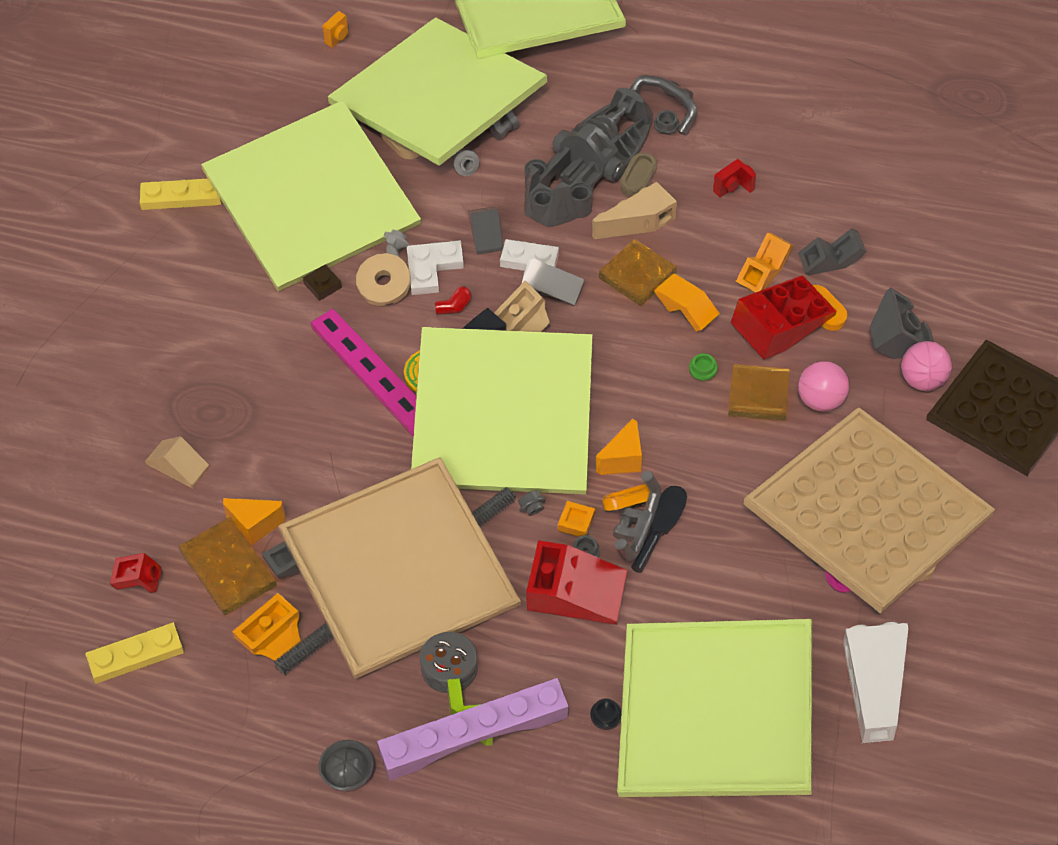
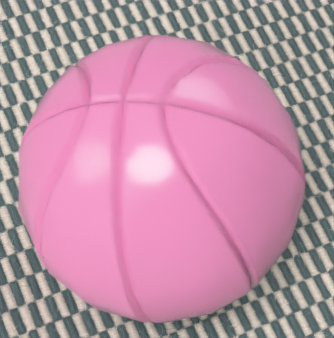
M918 342L909 347L903 355L901 363L903 377L910 386L917 390L931 391L938 389L950 377L952 370L951 357L947 350L936 342Z
M827 361L815 362L804 369L799 378V395L808 407L822 412L831 411L842 405L847 398L849 380L844 370L835 363Z

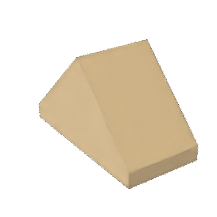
M181 436L162 440L145 460V463L150 467L192 489L210 468L209 464Z

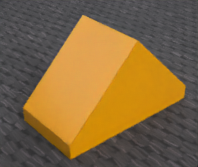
M633 418L596 455V472L598 474L641 472L642 453L638 424Z
M223 498V507L227 520L251 545L285 522L286 516L282 501Z

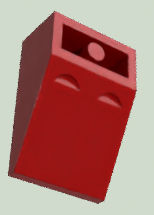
M801 275L739 298L731 324L763 359H767L791 348L834 317L837 311Z
M538 540L526 590L527 610L617 625L627 570L572 546Z

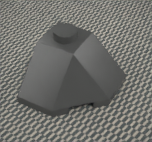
M891 287L886 290L870 325L871 341L877 352L883 353L892 359L903 358L907 349L912 345L923 341L934 342L931 329L926 322L920 323L918 317L911 311L914 305L909 298Z

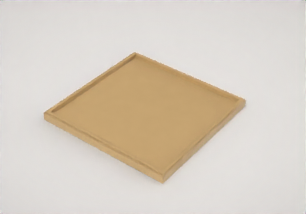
M441 457L278 525L279 532L354 679L421 650L426 641L436 634L443 632L460 633L521 605L519 596Z

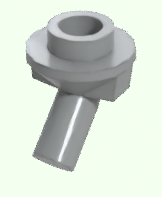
M460 149L453 155V166L459 175L470 176L478 169L479 159L473 151H461Z
M394 229L391 232L386 231L384 233L387 253L399 257V251L409 246V243L405 240L407 236Z

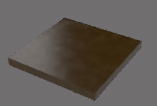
M985 340L927 414L926 420L1028 477L1058 436V378L998 345Z

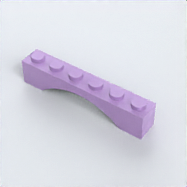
M558 678L381 739L377 741L378 749L388 779L391 781L419 771L434 761L477 742L511 732L541 728L568 718L569 706Z

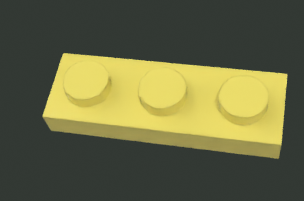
M208 179L141 183L140 186L141 210L221 205V199Z
M173 622L86 652L85 654L94 682L97 684L183 654L184 651Z

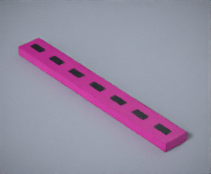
M334 309L329 310L310 322L312 330L414 437L417 396Z

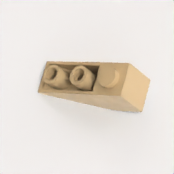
M655 182L648 187L642 188L632 197L620 201L608 211L598 214L592 220V237L594 239L654 232L676 219L677 201L658 182Z

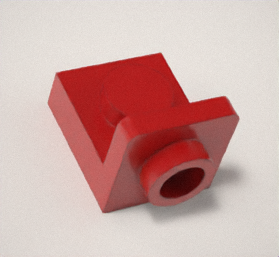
M736 159L714 174L713 192L721 198L726 193L736 190L740 184L751 193L755 190L756 173L749 165H745L741 160Z
M146 553L116 558L110 585L116 590L141 585L149 593L156 592L161 576V566Z

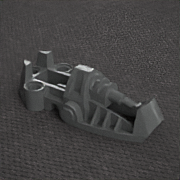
M618 88L610 104L577 124L571 132L564 129L555 136L552 149L557 154L548 163L540 159H533L526 163L524 167L526 188L524 210L527 217L546 227H553L577 218L587 217L591 214L594 185L601 177L612 182L619 180L631 158L640 153L649 135L653 122V113L640 94L632 89ZM621 116L635 122L618 135L616 124L620 122ZM551 179L556 181L562 179L564 181H561L554 190L550 188Z

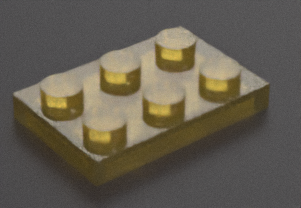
M231 517L178 546L180 553L224 616L277 586L274 577Z

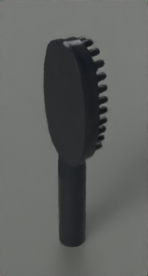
M669 486L661 493L658 507L650 526L651 531L631 566L635 572L641 573L661 535L668 534L682 515L687 500V493L682 487Z

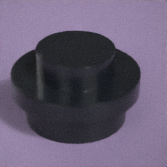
M601 699L591 708V721L600 729L609 730L615 728L621 721V708L611 699Z

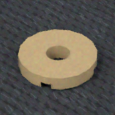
M389 253L376 254L366 259L360 265L356 274V285L362 298L369 304L379 307L390 303L395 304L401 301L409 291L411 286L410 271L400 257ZM388 275L391 277L387 284H377L380 276Z

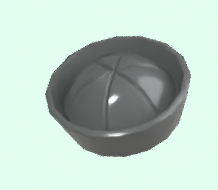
M349 739L337 741L328 746L321 754L318 763L319 774L326 784L337 791L345 793L356 791L363 787L372 774L374 767L373 755L368 747L358 741Z

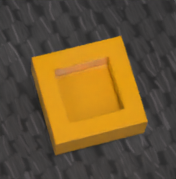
M340 11L322 25L326 45L333 48L339 41L345 39L349 33L347 16Z
M567 501L558 522V531L578 537L588 535L595 517V508Z

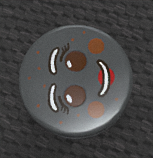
M443 632L434 635L426 641L420 652L422 677L429 687L441 693H448L447 680L460 678L461 691L474 681L477 675L478 661L475 646L466 636L456 632Z

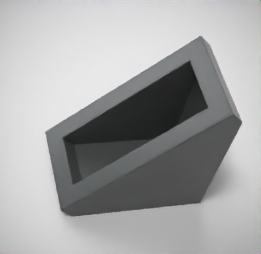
M493 206L468 210L477 255L503 251L498 209Z

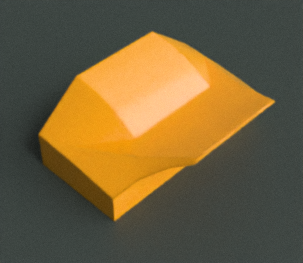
M277 593L232 631L233 636L254 655H264L275 661L301 641L297 625L299 612Z

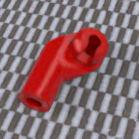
M461 286L455 290L449 300L435 301L436 315L462 312L471 300V291L467 287Z

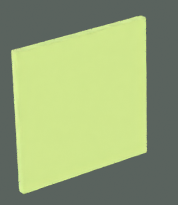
M454 0L478 59L626 27V19L616 0Z
M435 17L328 96L329 104L333 105L343 100L354 118L440 166L547 83V75L505 53L478 59L467 33Z
M343 100L201 164L208 180L278 292L302 281L304 276L325 264L331 267L386 241L384 237L386 231L391 232L394 229L403 233L421 224V218Z
M422 327L411 469L441 457L458 489L501 491L507 487L510 491L516 492L539 490L540 493L586 495L592 334Z
M812 619L627 624L617 786L618 796L812 795Z

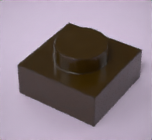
M326 264L303 277L304 285L319 301L342 288L340 279Z

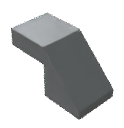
M851 228L832 244L817 237L798 252L805 273L807 275H814L847 268L867 251L859 231Z

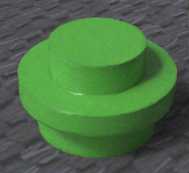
M706 353L696 355L689 364L690 374L698 380L712 379L717 373L718 366L711 355Z

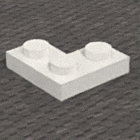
M506 239L500 258V267L524 270V279L531 258L556 267L559 247ZM537 291L540 295L548 296L547 294Z
M461 240L407 246L412 295L439 293L437 271L464 268Z

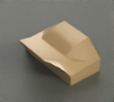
M526 280L494 312L506 323V331L542 332L550 324L545 310L546 300Z

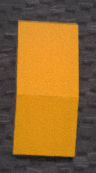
M767 233L756 257H747L736 282L755 293L766 289L783 269L794 245L773 233Z
M675 273L671 274L653 290L668 312L681 310L695 331L702 330L720 314L703 290Z

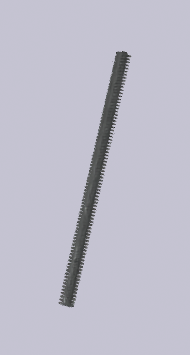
M505 487L504 490L498 492V494L473 511L472 514L479 527L481 528L480 523L484 526L483 521L487 523L486 519L490 521L489 518L493 519L492 516L498 515L497 511L501 513L500 509L502 511L503 507L506 509L505 505L509 507V504H512L511 501L514 503L513 498L516 497L515 494ZM326 622L292 647V649H289L283 656L277 658L274 661L275 668L285 676L284 671L289 673L287 669L292 671L291 666L293 669L295 668L293 664L298 666L296 662L301 664L300 659L304 662L303 657L307 659L305 655L310 657L309 652L313 655L312 650L316 653L315 648L319 650L318 646L322 648L321 643L325 646L324 641L328 643L326 639L331 641L329 637L334 639Z

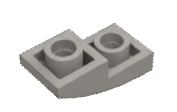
M532 258L523 282L526 280L536 291L574 306L584 283V279Z

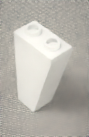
M887 622L879 626L868 627L866 625H856L845 630L843 647L862 743L894 740L898 723L906 654L907 623Z

